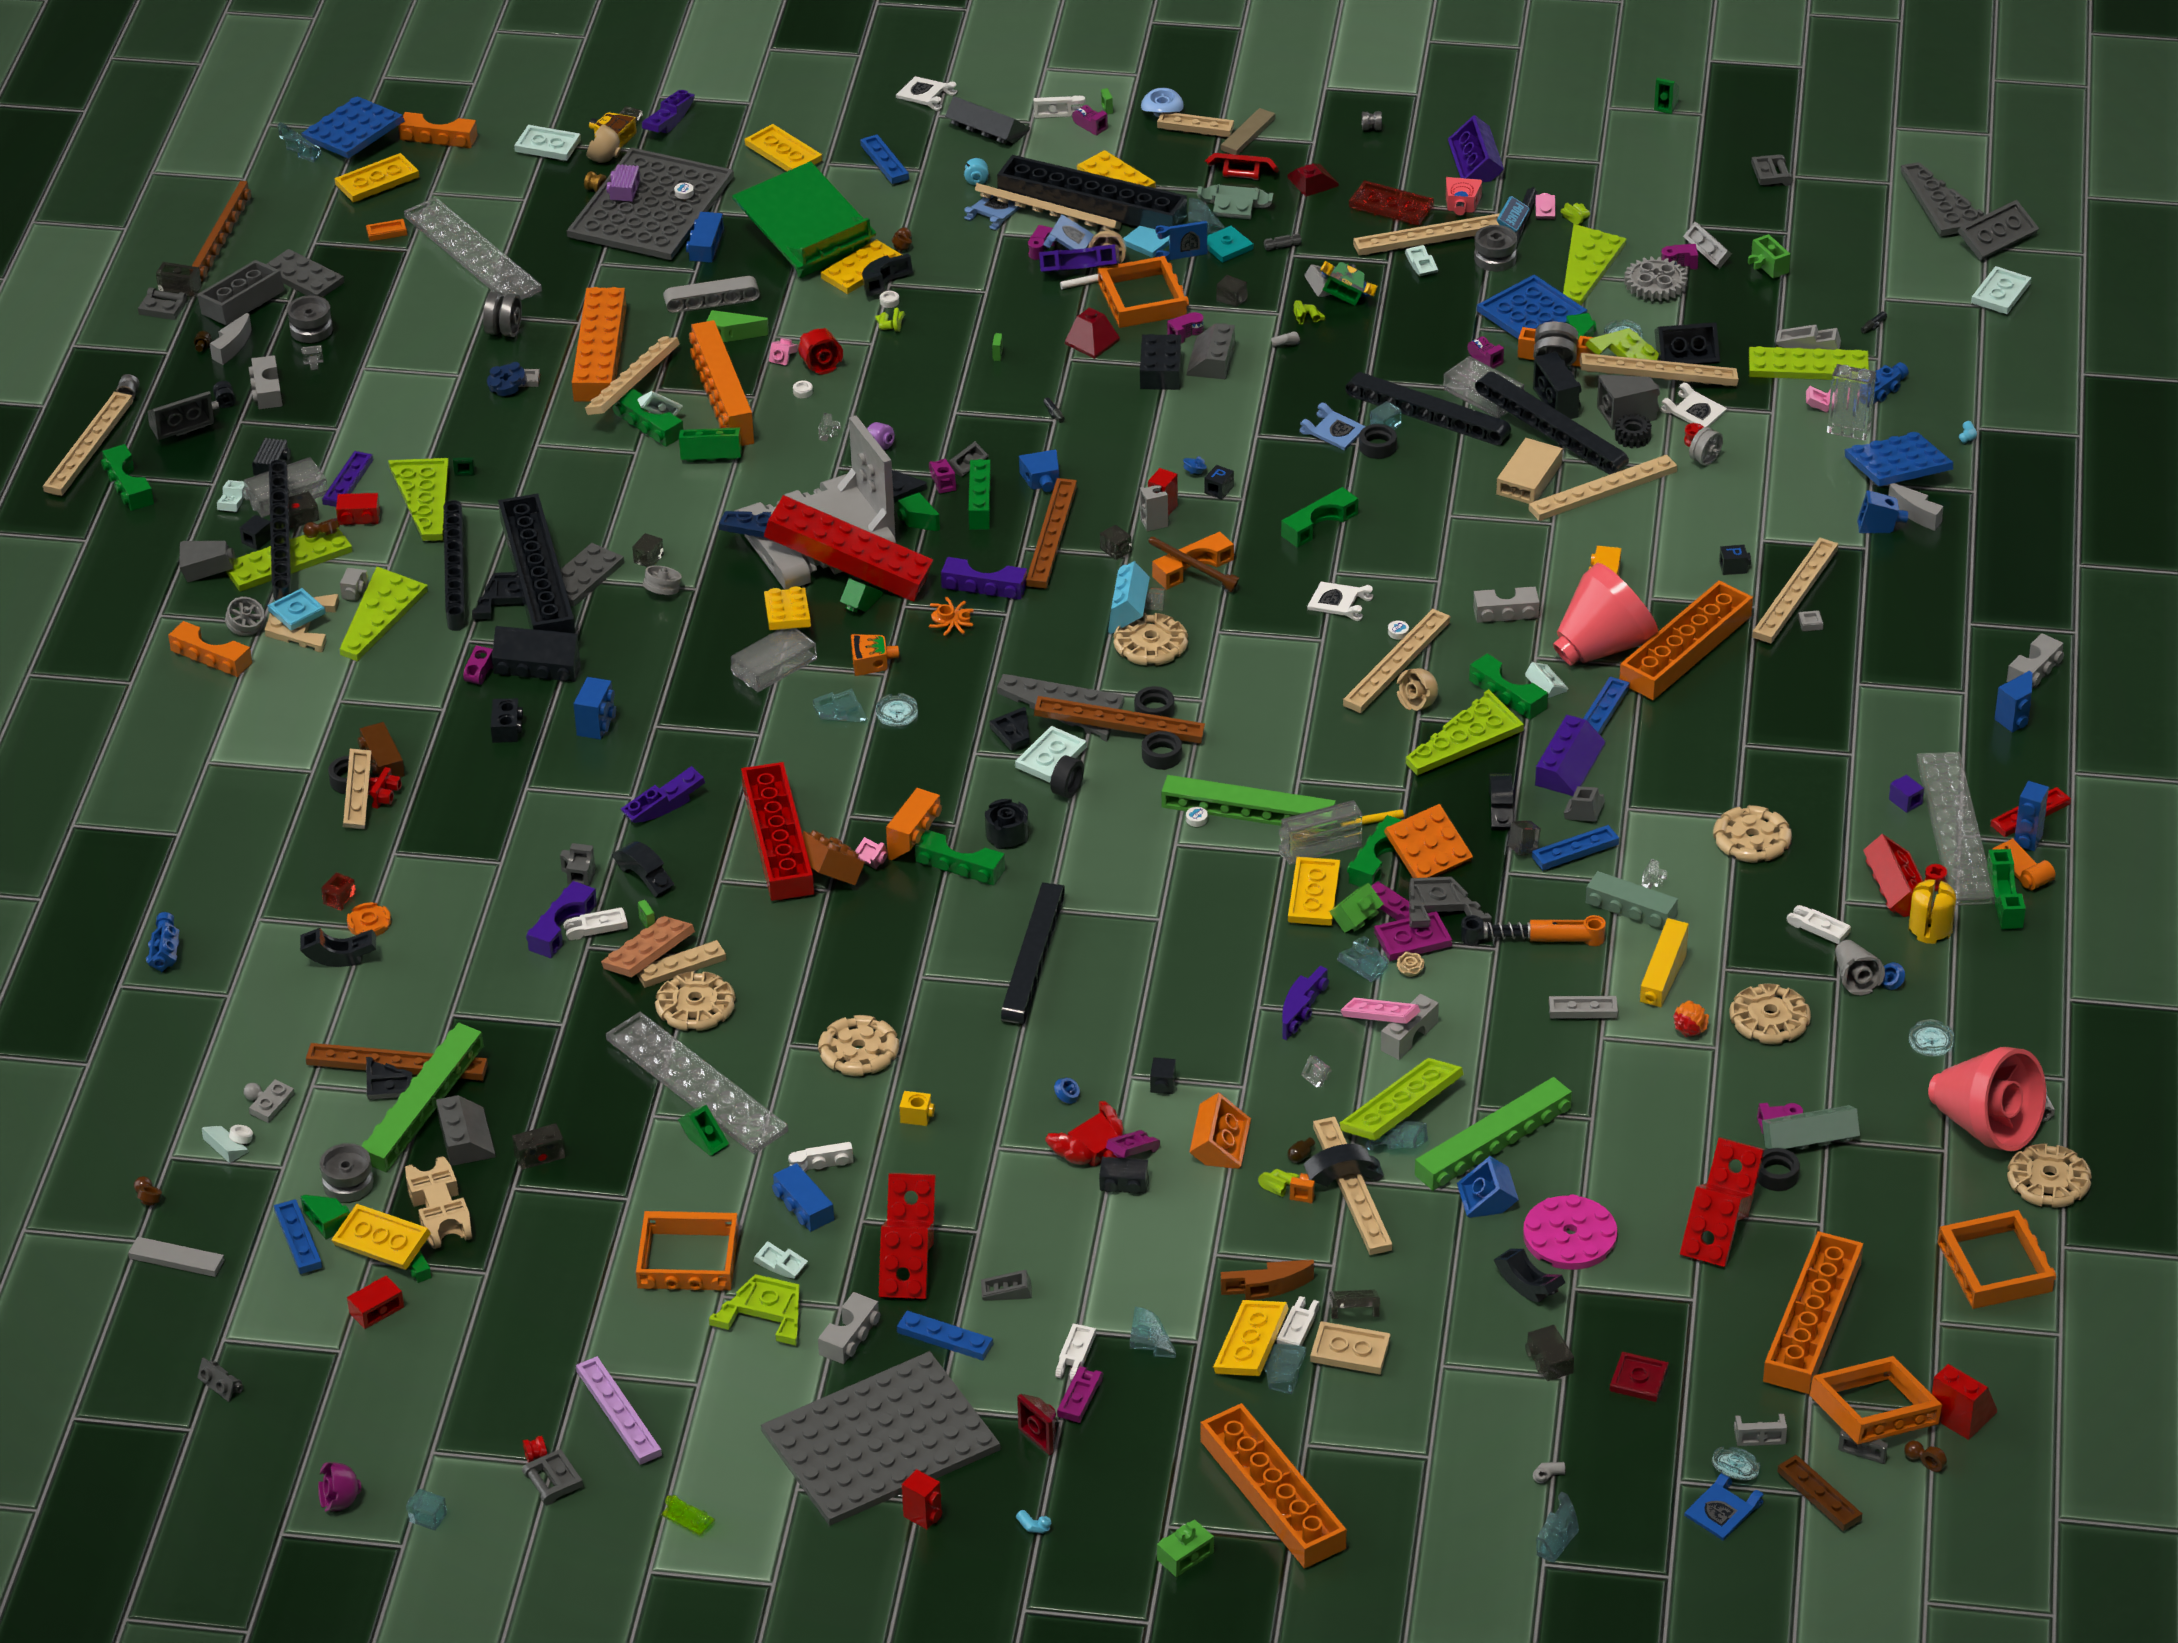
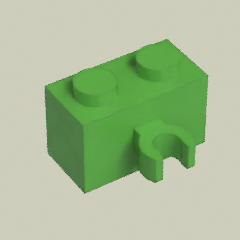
M1768 234L1753 240L1752 255L1748 257V264L1754 263L1755 270L1762 268L1772 278H1776L1789 273L1791 254Z
M1367 883L1355 890L1329 912L1344 933L1351 929L1355 932L1365 925L1363 921L1366 918L1370 920L1379 913L1377 909L1383 905V902L1371 885Z
M1195 1519L1190 1523L1187 1522L1186 1525H1182L1173 1534L1164 1537L1157 1544V1560L1175 1577H1178L1214 1553V1536Z

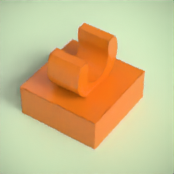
M1301 1173L1300 1178H1291L1290 1200L1313 1203L1315 1181L1309 1180L1308 1174Z

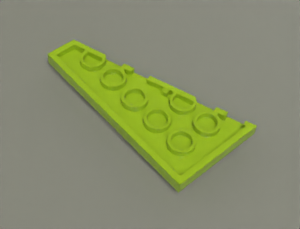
M448 458L388 460L389 468L422 540H443V506L446 503Z
M1488 689L1484 692V696L1481 699H1476L1472 702L1470 708L1462 710L1446 723L1442 731L1438 734L1434 733L1426 744H1421L1407 755L1405 763L1416 775H1419L1524 731V724Z

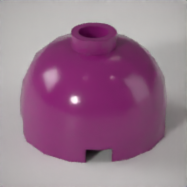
M337 1462L324 1463L320 1470V1474H324L323 1481L318 1482L321 1507L327 1506L324 1510L326 1512L344 1510L353 1504L357 1494L360 1493L361 1482L349 1466Z

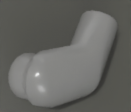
M1291 332L1272 337L1271 341L1273 347L1280 345L1294 346L1299 343L1300 337L1297 332Z
M1541 1463L1533 1472V1479L1537 1483H1544L1554 1474H1565V1463Z

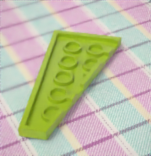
M1573 224L1563 294L1579 305H1582L1626 246V238Z
M376 566L341 644L340 655L359 661L428 592L427 584Z

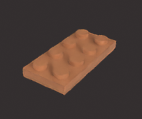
M666 916L660 917L653 925L643 929L639 935L626 941L621 948L611 952L607 958L601 961L602 966L606 970L633 977L694 933L693 924Z

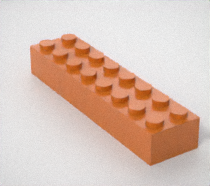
M586 288L572 378L574 402H591L593 398L601 394L603 389L609 387L612 381L616 380L627 307L625 288Z
M715 321L691 324L692 332L689 333L690 343L693 344V348L690 349L691 358L695 360L696 370L700 371L701 383H704L706 394H709V402L713 406L714 415L716 418L719 417V427L740 428L741 445L754 444L752 411Z
M1719 580L1620 664L1619 679L1630 682V689L1654 700L1752 616L1753 597Z
M1817 1232L1765 1360L1763 1382L1810 1394L1813 1376L1818 1374L1861 1265L1863 1243Z
M1242 1403L1200 1422L1201 1443L1304 1569L1346 1549L1347 1529Z

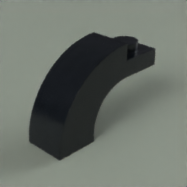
M908 253L892 258L887 255L869 263L862 272L865 295L869 297L885 292L884 284L889 280L912 274L911 256Z
M1489 773L1491 829H1513L1512 774Z
M634 841L612 854V857L622 871L625 872L629 869L635 871L655 898L674 886L673 881L662 867L664 862L647 845Z
M321 928L300 935V951L309 959L331 967H346L360 964L362 955L376 950V934L372 929L345 939L333 938L325 934Z
M1342 1144L1327 1148L1315 1154L1303 1164L1309 1179L1326 1187L1338 1177L1346 1174H1360L1379 1181L1384 1176L1379 1160L1369 1155L1366 1146L1358 1144Z
M1510 1248L1494 1259L1497 1268L1510 1286L1531 1301L1540 1302L1547 1296L1557 1293L1559 1291L1558 1288L1565 1284L1562 1275L1545 1274L1538 1270L1531 1263L1524 1249Z

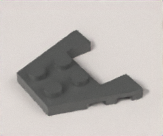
M1452 877L1410 879V928L1429 927L1431 920L1427 913L1435 911H1465L1467 916H1478L1487 923H1491L1492 917L1489 913L1484 914L1480 910L1481 906L1476 901H1471L1467 897L1468 893Z

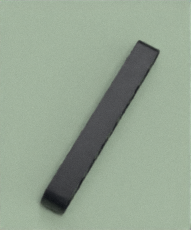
M1489 371L1475 383V389L1481 396L1607 474L1611 475L1619 472L1629 463V458L1625 452L1499 374Z
M1362 372L1356 373L1345 386L1347 394L1353 398L1493 445H1500L1511 433L1510 424L1503 419Z
M274 460L269 464L271 576L273 598L275 601L292 593L289 478L287 463L283 460Z
M450 500L443 506L445 611L448 628L452 631H459L466 626L464 520L461 503L457 500Z
M1045 882L1041 884L1002 1006V1022L1025 1024L1065 895L1064 885Z

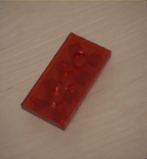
M1365 180L1349 200V207L1420 225L1434 205L1433 198Z

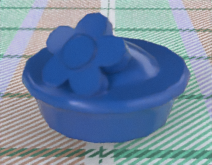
M1200 456L1196 459H1183V467L1190 474H1202L1207 469L1204 459H1201Z
M1898 963L1886 964L1884 966L1885 977L1881 984L1886 989H1897L1904 982L1905 971Z
M1061 1078L1055 1082V1094L1062 1102L1072 1104L1077 1101L1080 1089L1073 1079Z

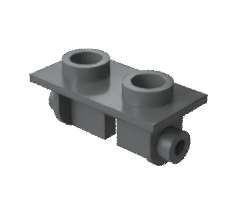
M203 1357L198 1379L230 1402L233 1393H240L243 1390L242 1381L232 1375L227 1376L228 1372L219 1366L216 1361H208Z

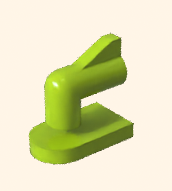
M1565 203L1564 208L1560 211L1563 213L1562 216L1576 225L1581 224L1583 219L1590 217L1589 210L1582 203H1575L1573 206Z
M1295 301L1294 314L1299 324H1303L1306 313L1310 314L1314 322L1325 319V316L1317 310L1315 305L1302 304L1301 301Z
M895 308L893 321H888L889 315L885 312L875 316L876 321L879 323V329L888 330L894 327L895 332H899L905 313L904 311L900 312L899 308Z
M1275 1169L1271 1173L1263 1172L1258 1177V1182L1262 1188L1283 1197L1285 1196L1286 1184L1290 1185L1291 1178H1299V1175Z

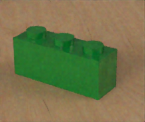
M740 428L680 430L679 446L681 460L693 462L697 459L714 461L718 458H726L727 460L740 458L742 452Z

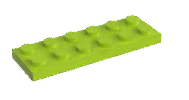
M1749 347V377L1862 381L1869 377L1868 351Z
M337 528V532L326 535L325 532H319L313 538L302 535L290 539L291 574L353 552L352 545L339 528ZM271 546L233 560V569L225 571L240 592L272 581Z
M1427 1058L1339 1123L1341 1131L1374 1141L1381 1138L1383 1134L1394 1128L1399 1122L1409 1117L1414 1111L1424 1106L1426 1102L1439 1095L1441 1091L1464 1075L1462 1067Z

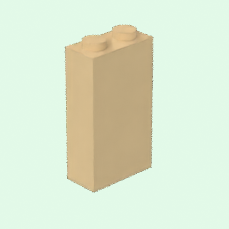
M1525 438L1498 476L1496 494L1528 504L1537 501L1562 465L1563 448Z

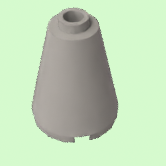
M1844 940L1837 945L1835 954L1841 981L1850 993L1854 995L1869 994L1873 992L1872 989L1877 984L1878 986L1881 985L1885 977V967L1879 958L1851 940Z

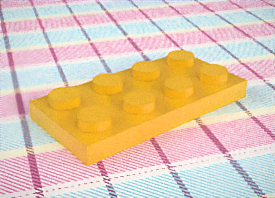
M774 124L745 138V145L785 171L810 161L814 165L822 161L821 153Z
M1106 150L1077 165V170L1156 188L1155 181Z
M399 153L334 179L335 185L352 202H356L418 178L419 171Z
M876 239L822 271L821 279L849 294L864 285L862 272L869 263L888 255L892 258L902 254Z
M794 586L786 590L773 588L769 591H764L769 630L811 627L805 588Z
M1297 857L1288 922L1332 926L1333 916L1329 911L1335 906L1340 860Z
M356 1204L332 1238V1242L338 1247L406 1270L431 1232L428 1228Z
M1243 1300L1213 1366L1215 1374L1260 1376L1288 1312L1287 1302Z

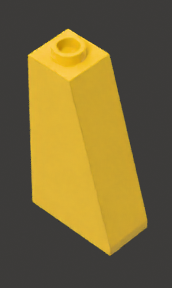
M1667 918L1641 984L1640 1002L1662 1007L1686 958L1688 923Z

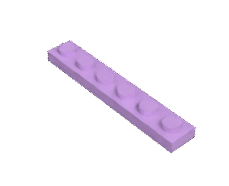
M598 1356L577 1364V1373L638 1463L641 1465L662 1456L661 1448Z

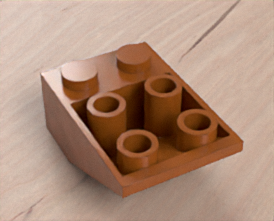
M803 830L802 835L811 868L818 873L855 885L865 863L864 860L858 857L859 853L851 850L850 846L843 844L837 838L830 837L828 839L824 837V834L812 830L811 833Z

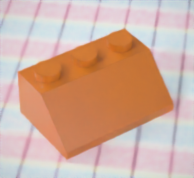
M916 788L886 826L889 860H893L910 851L920 841L923 833L929 830L933 820L939 817L942 811L940 795L920 788Z
M1218 1092L1199 1105L1189 1152L1206 1166L1240 1168L1251 1118Z

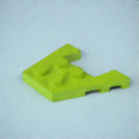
M1630 328L1590 338L1585 344L1598 355L1608 348L1618 357L1657 360L1659 353Z
M755 1274L736 1292V1296L731 1301H726L717 1314L713 1313L709 1317V1325L730 1330L738 1313L781 1322L775 1334L776 1341L796 1346L799 1317V1284Z

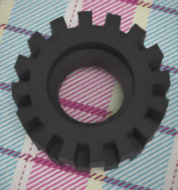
M1626 414L1623 415V418L1619 417L1615 424V440L1620 445L1623 443V447H1627V445H1629V448H1633V446L1640 448V445L1646 446V443L1648 444L1651 440L1652 425L1650 420H1646L1645 416L1640 417V414L1636 416L1630 414L1629 417Z

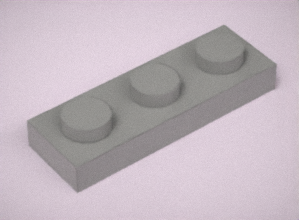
M1694 222L1683 236L1691 244H1696L1697 250L1719 269L1732 254L1697 222Z
M1549 996L1550 1018H1617V997Z

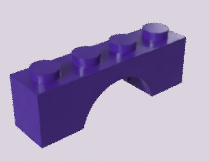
M1116 244L1084 249L1039 252L1040 269L1044 273L1120 264L1119 247Z
M947 557L941 571L942 588L1021 600L1027 587V568L1006 566L998 572L981 573L973 570L966 559Z
M572 881L562 891L559 898L552 902L546 913L540 916L534 927L528 930L526 939L529 951L552 958L563 945L559 926L569 918L590 914L597 905L596 889Z

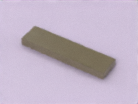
M1259 108L1221 144V150L1238 155L1275 120V113Z

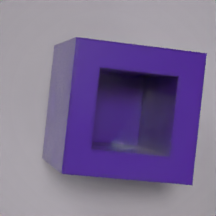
M1904 775L1890 783L1889 800L1906 813L1923 804L1924 787L1908 775Z

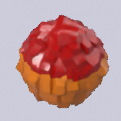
M1688 1000L1675 1010L1673 1015L1675 1029L1681 1032L1684 1037L1700 1035V1033L1707 1029L1709 1015L1704 1014L1705 1009L1701 1005Z

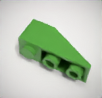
M712 310L707 321H715L723 342L769 334L768 318Z

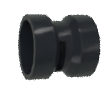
M228 381L217 382L213 387L215 400L221 408L231 407L236 400L231 383Z

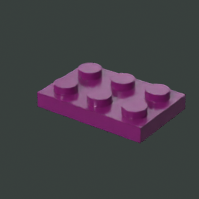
M1437 911L1427 913L1431 920L1429 927L1410 928L1409 918L1374 926V933L1389 961L1397 960L1405 952L1422 954L1452 946V939Z

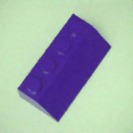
M1473 115L1448 138L1460 178L1491 182L1504 170L1490 126L1476 115Z
M1566 714L1536 765L1535 786L1573 796L1577 786L1581 787L1603 750L1606 741L1587 720Z

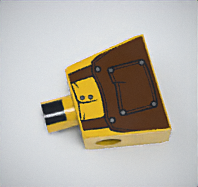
M609 112L600 120L592 118L589 122V128L594 130V134L603 124L616 131L620 139V148L637 133L636 119L632 116Z

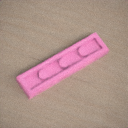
M1353 998L1341 1009L1343 1017L1407 1024L1420 1012V1008L1416 1004Z

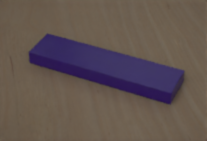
M353 452L322 498L324 505L336 507L338 494L352 493L372 463L373 454Z

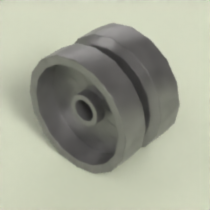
M1489 225L1480 228L1475 235V263L1482 269L1494 272L1505 271L1511 268L1516 262V233L1511 228L1502 225Z
M492 291L488 294L483 312V326L486 334L498 335L501 332L503 336L515 337L517 335L522 315V304L519 295L508 293L504 297L502 293Z
M313 295L302 296L289 304L287 308L291 336L295 340L313 343L326 339L333 330L329 302L325 298Z
M1552 321L1539 325L1535 330L1533 357L1557 352L1560 358L1565 361L1566 367L1572 365L1576 361L1578 331L1572 325L1564 322Z
M343 1143L331 1147L321 1156L319 1165L325 1194L330 1198H337L339 1202H351L361 1199L370 1192L374 1182L371 1159L368 1151L362 1146Z

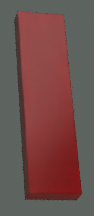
M2058 787L2048 791L2045 817L2071 804V798ZM2018 807L1992 819L1990 826L2004 837L2015 833Z

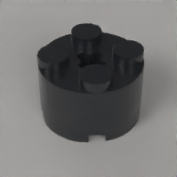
M1000 799L992 802L989 805V809L985 811L986 837L994 844L995 848L1005 849L1006 847L1027 842L1029 834L1028 809L1023 803L1019 801L1018 804L1013 803L1012 799Z

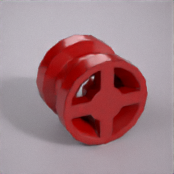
M1698 423L1686 425L1685 445L1690 447L1694 436L1704 426Z
M1940 864L1927 866L1924 881L1936 880L1935 891H1938L1940 882H1946L1947 869Z
M538 1436L532 1441L528 1439L522 1440L528 1463L547 1455L542 1436Z

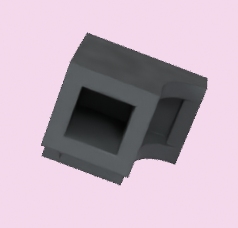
M1577 786L1572 799L1569 800L1565 808V819L1596 821L1605 802L1604 794H1599L1598 788Z
M572 843L570 851L562 850L560 854L562 872L567 874L568 885L575 881L589 886L596 870L593 846Z

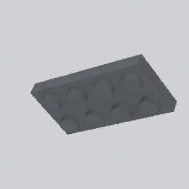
M2015 200L1960 227L1957 232L1981 261L2037 233L2039 228L2021 204Z
M287 249L266 264L280 270L283 284L307 296L313 295L323 298L344 283V276L290 249Z
M591 543L561 568L560 572L570 605L576 606L624 564V557Z

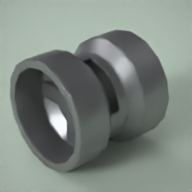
M1375 111L1373 114L1362 112L1363 131H1368L1372 128L1375 130L1382 129L1381 111Z
M131 374L123 375L116 392L132 395L134 399L140 384L139 380Z

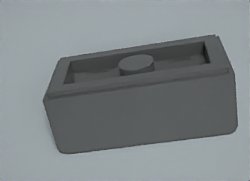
M975 441L948 463L955 474L962 477L970 471V460H985L988 455Z

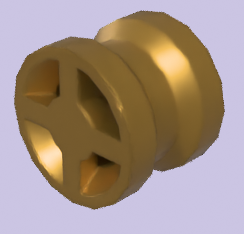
M590 171L585 177L584 187L587 190L593 189L597 192L607 178L605 175H597L595 172Z

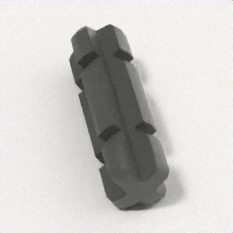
M1297 233L1292 234V236L1275 237L1274 240L1272 238L1265 239L1264 247L1266 250H1273L1274 247L1278 249L1289 247L1291 244L1293 246L1301 244V236Z

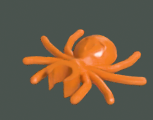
M945 597V600L949 605L930 604L931 607H938L931 614L932 620L938 625L930 624L929 628H942L950 624L944 632V636L949 634L954 624L962 634L965 631L959 625L973 626V623H970V613H973L974 610L960 609L966 604V601L961 602L955 611L948 597Z

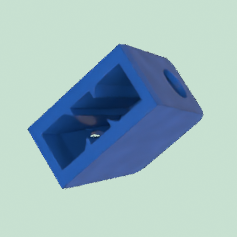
M1056 449L1019 456V472L1031 489L1042 488L1045 492L1053 490L1056 480L1059 478Z
M1869 490L1866 491L1857 519L1859 533H1891L1896 522L1907 523L1908 511L1899 510L1898 500L1895 497Z

